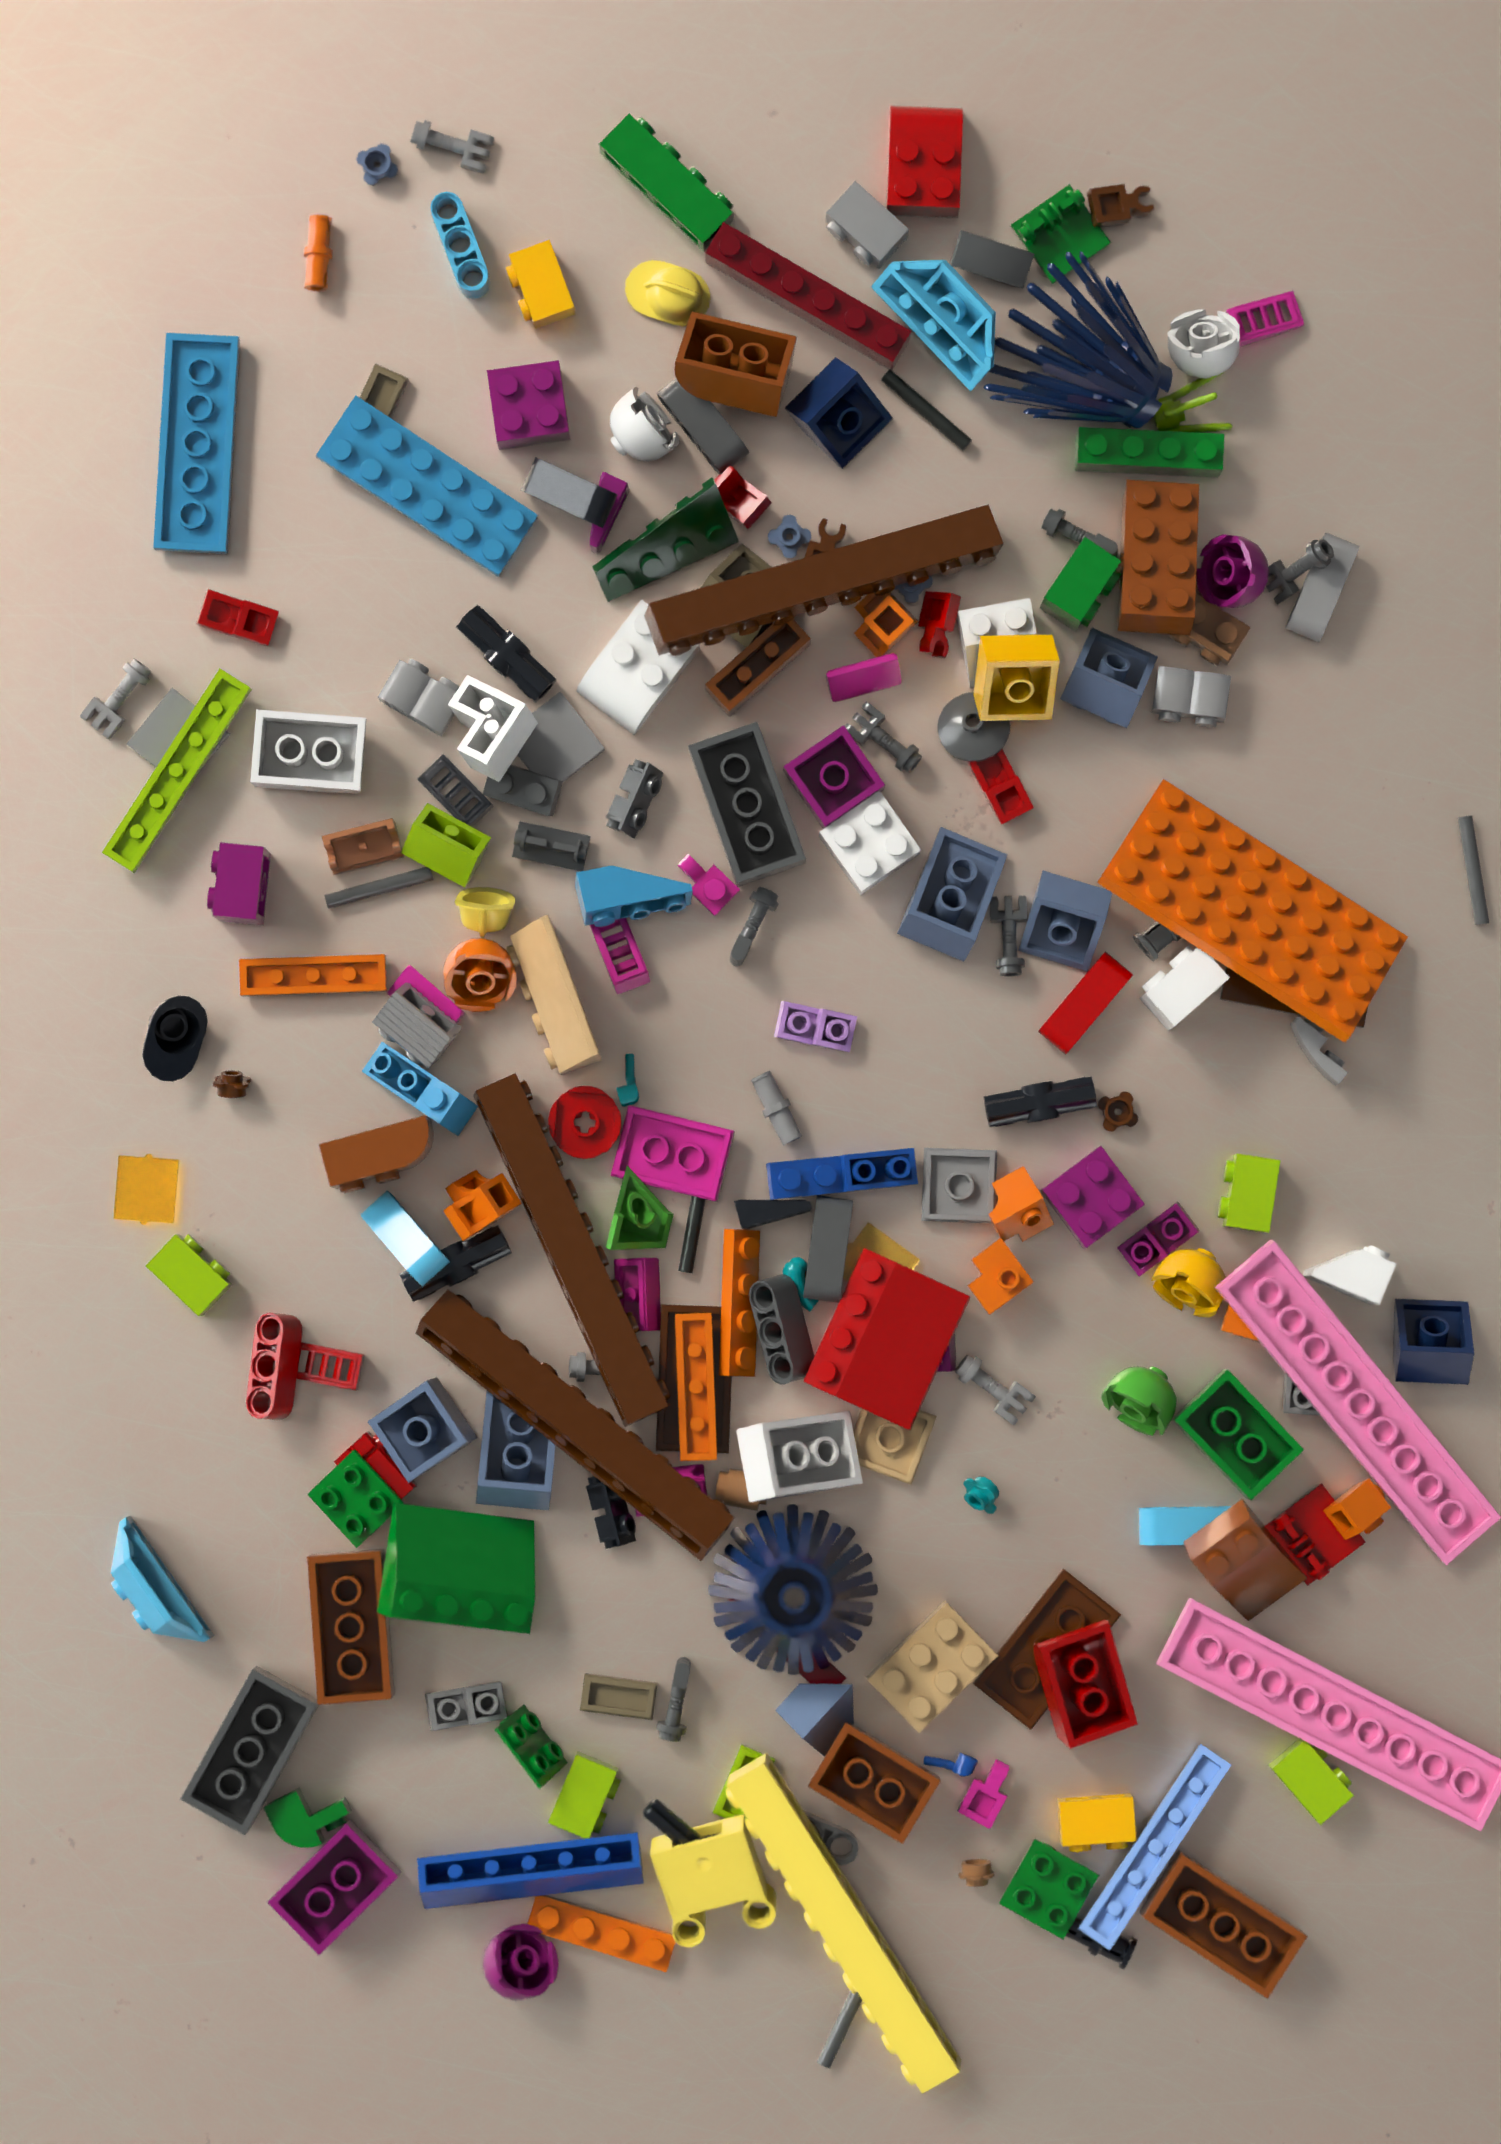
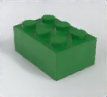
M1223 1369L1172 1418V1421L1248 1500L1255 1498L1304 1451L1300 1444L1228 1369Z

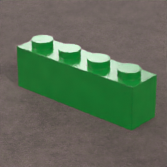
M629 113L599 143L600 153L704 252L711 244L722 223L725 222L730 225L733 222L732 203L719 191L714 195L705 186L707 180L696 168L691 167L688 170L679 161L681 155L671 144L665 142L662 145L653 136L655 131L647 121L641 117L636 120Z
M1079 427L1076 434L1074 471L1219 478L1223 471L1224 434Z

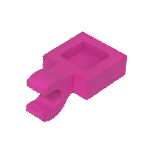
M689 854L678 864V867L695 882L692 886V895L713 916L740 890L715 865L706 872Z
M996 1759L985 1782L974 1777L957 1811L990 1829L1007 1799V1794L999 1791V1788L1010 1770L1009 1765Z

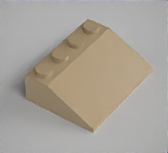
M548 915L543 916L512 934L510 938L513 945L506 948L515 967L521 965L525 979L520 980L519 983L525 1000L533 999L538 1013L531 1016L538 1035L546 1034L550 1047L544 1049L549 1066L551 1070L558 1068L560 1074L563 1075L599 1062L602 1058L553 924Z

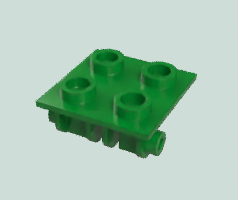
M1070 184L1011 224L1012 229L1027 250L1034 253L1033 258L1052 284L1056 280L1047 270L1048 263L1055 264L1066 275L1073 270L1066 260V252H1070L1078 263L1082 264L1079 257L1080 251L1089 259L1111 244V241L1101 227H1093L1091 213L1083 203L1085 202L1084 196L1078 189L1074 191Z
M355 1449L307 1494L356 1548L392 1516L394 1503L404 1504L399 1496Z
M524 1704L511 1716L509 1715L501 1721L495 1729L539 1789L568 1763L563 1757V1751L556 1742L551 1741L542 1729L538 1717L533 1712H530Z
M1034 1839L999 1904L1064 1940L1099 1874L1061 1854L1052 1846Z

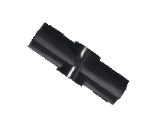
M479 605L471 609L456 626L483 653L484 659L505 678L508 676L535 703L557 681L552 674L529 654L531 651L508 629L505 631Z
M1082 1077L1054 1084L1053 1081L1022 1086L1021 1090L983 1097L989 1127L1010 1125L1026 1120L1027 1123L1058 1118L1060 1117L1059 1114L1097 1108L1092 1077Z
M499 1225L465 1242L461 1240L443 1248L441 1252L450 1262L424 1286H421L407 1270L400 1273V1276L412 1301L415 1302L447 1285L451 1287L479 1273V1269L512 1254L504 1234Z

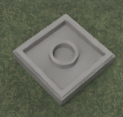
M171 688L127 745L153 766L157 767L195 708V705L174 688ZM225 731L203 767L230 735L228 731Z
M560 691L532 713L538 724L517 755L530 771L564 782L601 754L605 748Z
M924 1148L921 1221L992 1223L989 1213L995 1208L996 1193L991 1183L996 1181L997 1150Z

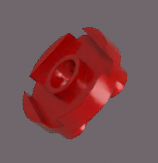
M578 1086L562 1094L552 1105L548 1126L556 1145L566 1154L578 1159H592L608 1152L619 1138L622 1120L614 1100L603 1090L592 1086ZM583 1112L590 1113V1119L596 1120L595 1127H589L588 1133H581L580 1126L574 1123L575 1118H581Z

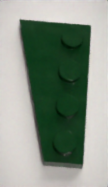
M712 477L703 483V489L691 498L686 496L675 504L676 509L659 521L656 518L646 526L647 530L634 540L628 539L592 566L608 602L739 542L718 487Z

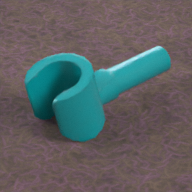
M625 1054V1078L627 1085L616 1088L622 1107L636 1104L639 1100L634 1076V1054Z

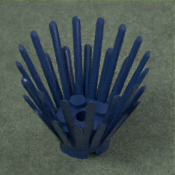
M1080 251V260L1096 283L1092 282L1075 257L1070 252H1066V260L1123 339L1053 263H1048V272L1072 297L1071 304L1077 310V316L1093 332L1034 283L1027 285L1028 292L1060 318L1054 319L1052 326L1065 337L1061 338L1016 309L1009 310L1008 316L1016 323L1082 364L1045 345L1037 346L1036 352H1033L1004 338L997 337L995 338L996 347L1041 366L1042 372L1051 376L1034 371L1023 373L994 364V367L989 371L990 373L1027 384L1023 385L1021 389L986 384L984 389L1007 394V396L993 395L990 397L993 400L1052 409L1028 408L1023 411L1025 414L1035 415L1033 418L1122 423L1130 429L1131 426L1135 429L1141 428L1150 421L1161 407L1162 403L1156 400L1159 388L1167 393L1169 392L1173 377L1172 370L1159 361L1119 283L1116 282L1115 287L1112 280L1106 277L1105 286L1086 256Z
M790 1504L787 1506L788 1535L782 1512H776L772 1516L775 1535L766 1510H761L756 1516L766 1542L754 1523H750L745 1527V1531L753 1544L738 1527H735L730 1535L749 1558L732 1544L726 1546L724 1553L734 1561L719 1553L714 1557L716 1565L739 1578L716 1572L714 1574V1582L724 1586L709 1585V1595L740 1600L714 1603L716 1613H728L714 1617V1622L717 1627L745 1621L724 1634L729 1641L740 1637L730 1645L736 1653H739L758 1638L745 1657L749 1661L754 1662L762 1653L756 1665L761 1669H767L776 1650L777 1654L773 1670L776 1672L784 1671L788 1656V1674H799V1652L803 1671H813L814 1664L811 1651L819 1668L825 1669L830 1666L824 1650L832 1661H837L842 1657V1654L830 1638L849 1653L856 1647V1644L846 1636L857 1641L863 1634L862 1631L844 1621L867 1627L872 1622V1616L857 1613H871L873 1610L872 1602L849 1600L877 1595V1584L862 1586L873 1581L872 1573L869 1571L846 1579L871 1564L872 1557L869 1553H866L854 1560L862 1553L861 1546L856 1543L837 1559L855 1536V1531L851 1527H847L835 1542L842 1528L839 1524L832 1523L821 1543L829 1518V1513L825 1510L819 1511L813 1532L814 1515L810 1512L803 1513L800 1536L797 1505ZM791 1587L800 1588L805 1594L803 1603L796 1607L787 1605L783 1599L787 1589Z

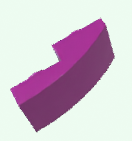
M1176 1202L1117 1248L1140 1277L1200 1230L1180 1203Z

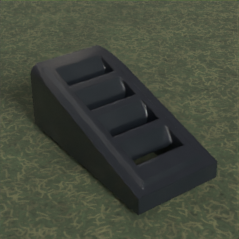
M444 754L417 778L453 817L471 827L494 807ZM446 767L450 772L434 786L430 781ZM456 777L459 783L444 796L440 791ZM466 788L469 793L453 806L450 801L462 789ZM475 797L479 802L463 816L460 811Z
M806 1200L734 1201L741 1228L744 1230L805 1214L812 1210L811 1202Z

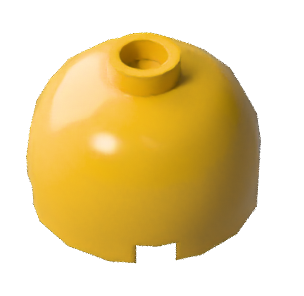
M1202 1248L1197 1250L1182 1249L1171 1253L1163 1259L1151 1281L1156 1280L1153 1285L1154 1291L1173 1307L1182 1311L1183 1304L1195 1309L1194 1316L1212 1317L1216 1315L1223 1301V1297L1215 1287L1226 1276L1221 1266L1216 1262V1257L1211 1252Z

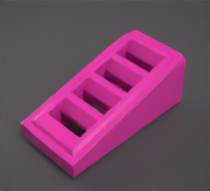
M1293 291L1242 304L1225 311V313L1234 317L1240 325V347L1305 325ZM1285 302L1292 319L1285 322L1279 305ZM1273 307L1278 322L1277 325L1272 326L1266 308ZM1254 312H1260L1265 328H1258ZM1245 315L1251 328V332L1245 333L1240 318Z
M626 918L617 919L614 923L603 927H597L594 924L590 925L616 994H622L650 982L649 973ZM621 926L623 930L605 938L601 935V933ZM627 940L628 944L608 951L607 947ZM629 954L633 956V958L616 965L612 962Z

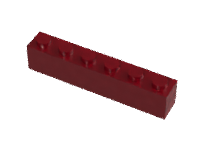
M725 222L722 223L705 252V263L889 370H893L910 341L911 330Z

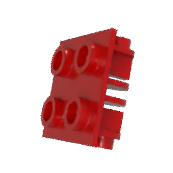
M1322 1483L1265 1525L1306 1575L1307 1579L1304 1582L1307 1586L1316 1579L1320 1580L1325 1577L1332 1567L1366 1543L1360 1533L1345 1540L1323 1510L1335 1500Z

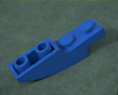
M914 1148L766 1164L770 1200L918 1184Z

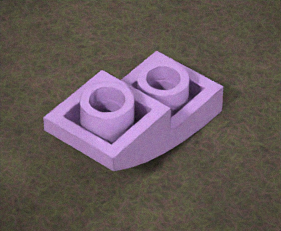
M781 1001L774 1037L850 1052L857 1016Z

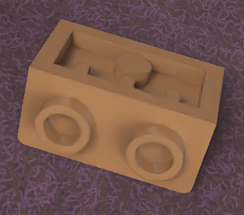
M1196 593L1195 619L1191 634H1169V637L1185 647L1189 643L1202 650L1200 656L1211 664L1218 666L1222 662L1227 666L1251 627L1216 605L1207 602Z

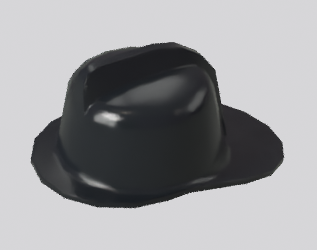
M179 995L168 998L153 1011L149 1018L142 1056L145 1067L150 1074L161 1081L173 1082L184 1078L192 1071L197 1061L208 1023L206 1011L197 1000L189 996Z

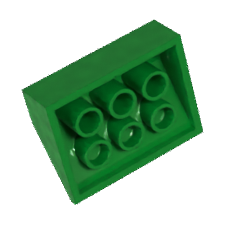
M402 1503L393 1504L377 1613L390 1618L530 1634L535 1603L533 1520Z

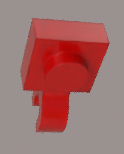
M925 591L918 627L925 629L919 645L920 652L932 653L933 657L945 658L947 656L949 643L945 636V631H954L961 596L948 592Z

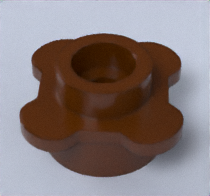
M223 1071L220 1076L215 1077L213 1087L217 1088V1095L220 1097L240 1098L246 1096V1088L249 1087L251 1078L243 1076V1073L240 1071Z
M1121 1092L1119 1096L1113 1098L1104 1096L1099 1100L1098 1108L1103 1112L1105 1119L1103 1127L1105 1130L1113 1132L1117 1127L1124 1125L1133 1127L1138 1122V1115L1134 1113L1131 1104L1133 1096L1129 1092ZM1116 1108L1121 1109L1120 1115L1115 1114Z

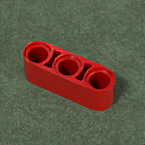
M1105 951L1038 1032L1066 1055L1133 974Z
M265 1313L256 1323L246 1396V1408L248 1413L254 1418L283 1420L292 1412L302 1341L301 1322L293 1315ZM280 1325V1333H279V1335H278V1331H277V1330H278V1326ZM274 1361L276 1363L275 1371H273ZM269 1398L271 1399L270 1408L268 1407Z

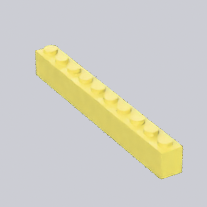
M766 1753L731 1773L727 1781V1789L725 1790L730 1803L735 1809L740 1807L747 1817L745 1824L755 1840L761 1839L767 1849L765 1856L770 1866L775 1871L780 1869L787 1880L784 1882L788 1894L795 1902L797 1900L801 1902L806 1910L804 1917L813 1932H820L825 1940L823 1946L830 1960L833 1963L838 1961L845 1972L843 1978L847 1987L853 1994L858 1992L865 2003L862 2007L866 2017L872 2024L877 2023L884 2033L882 2035L884 2045L890 2054H897L903 2063L901 2069L908 2083L912 2086L916 2084L923 2094L960 2073V2056L769 1755Z

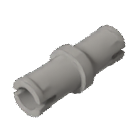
M768 1071L753 1078L751 1081L765 1108L762 1113L765 1118L769 1117L782 1144L786 1145L802 1137L788 1108L791 1105L789 1099L784 1100L771 1072Z

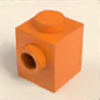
M1368 1478L1352 1486L1323 1511L1346 1540L1363 1531L1369 1534L1384 1522L1381 1516L1391 1506L1385 1500L1383 1491Z

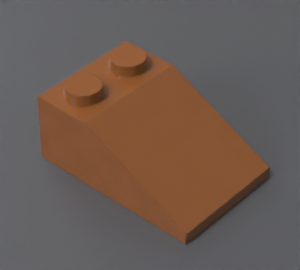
M1243 1499L1183 1542L1192 1563L1247 1621H1250L1307 1579L1306 1575Z

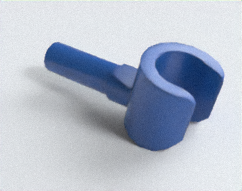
M960 1752L956 1762L925 1756L923 1765L945 1768L960 1776H969L973 1773L978 1761Z

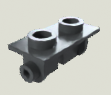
M635 759L633 765L629 764L619 788L630 794L627 799L619 795L615 796L606 815V818L609 819L606 826L616 831L621 830L635 839L638 830L642 829L646 822L647 810L652 798L658 794L661 788V778L664 773L652 764L644 763Z
M519 821L518 830H516L512 857L583 871L591 836Z

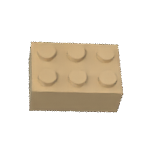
M944 1600L867 1676V1680L920 1733L998 1657V1654Z

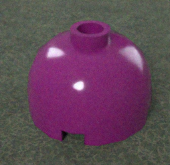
M1220 535L1211 539L1202 549L1200 556L1204 558L1201 568L1196 570V581L1198 590L1204 600L1219 607L1240 608L1252 603L1263 593L1268 582L1269 566L1266 556L1257 544L1241 536Z
M529 1924L512 1925L493 1937L485 1949L483 1959L485 1978L490 1987L504 1998L514 2001L535 1998L543 1994L557 1977L559 1961L556 1948L552 1941L547 1943L546 1939L541 1935L543 1931L538 1927Z

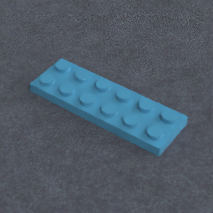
M166 333L153 545L155 550L227 554L240 347L238 336Z
M356 395L316 454V458L498 577L538 518L536 513Z

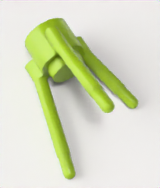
M1219 375L1210 378H1198L1174 393L1158 398L1162 405L1153 416L1157 430L1177 432L1231 430V423L1180 425V422L1186 421L1184 411L1215 400L1218 395L1214 392L1181 403L1178 399Z

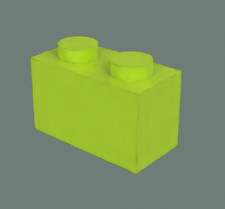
M427 803L414 821L401 853L465 888L478 869L491 837Z
M1237 1153L1233 1155L1232 1161H1226L1223 1182L1229 1183L1227 1197L1221 1196L1218 1208V1218L1223 1219L1222 1227L1270 1233L1281 1160Z
M175 1234L149 1261L146 1267L195 1314L203 1316L233 1285L227 1279L230 1272L216 1259L211 1263L200 1254L204 1248L192 1236L187 1234L183 1238L180 1234Z
M1299 1738L1268 1766L1321 1825L1354 1796L1348 1789L1352 1782L1339 1767L1332 1771L1323 1761L1328 1756L1325 1751Z
M577 1751L548 1823L585 1839L590 1838L592 1832L599 1834L607 1816V1813L601 1811L606 1797L614 1799L622 1780L615 1777L618 1768Z

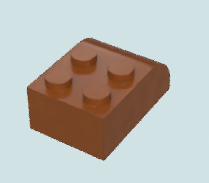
M691 311L675 361V376L679 384L697 398L777 417L792 368L797 336Z
M424 1115L319 1144L330 1187L340 1188V1192L346 1194L364 1189V1182L375 1179L376 1183L383 1184L400 1179L399 1172L417 1166L430 1152L434 1139L431 1118Z
M845 1722L809 1782L808 1787L903 1844L941 1780L938 1775L853 1724Z

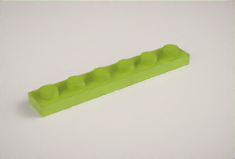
M219 668L102 851L103 854L133 873L136 872L252 689Z

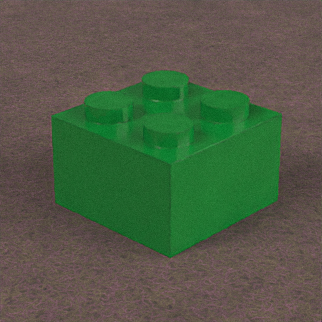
M1084 537L1044 596L1040 609L1075 632L1081 624L1088 627L1102 605L1097 601L1101 594L1108 597L1122 573L1117 571L1121 560Z

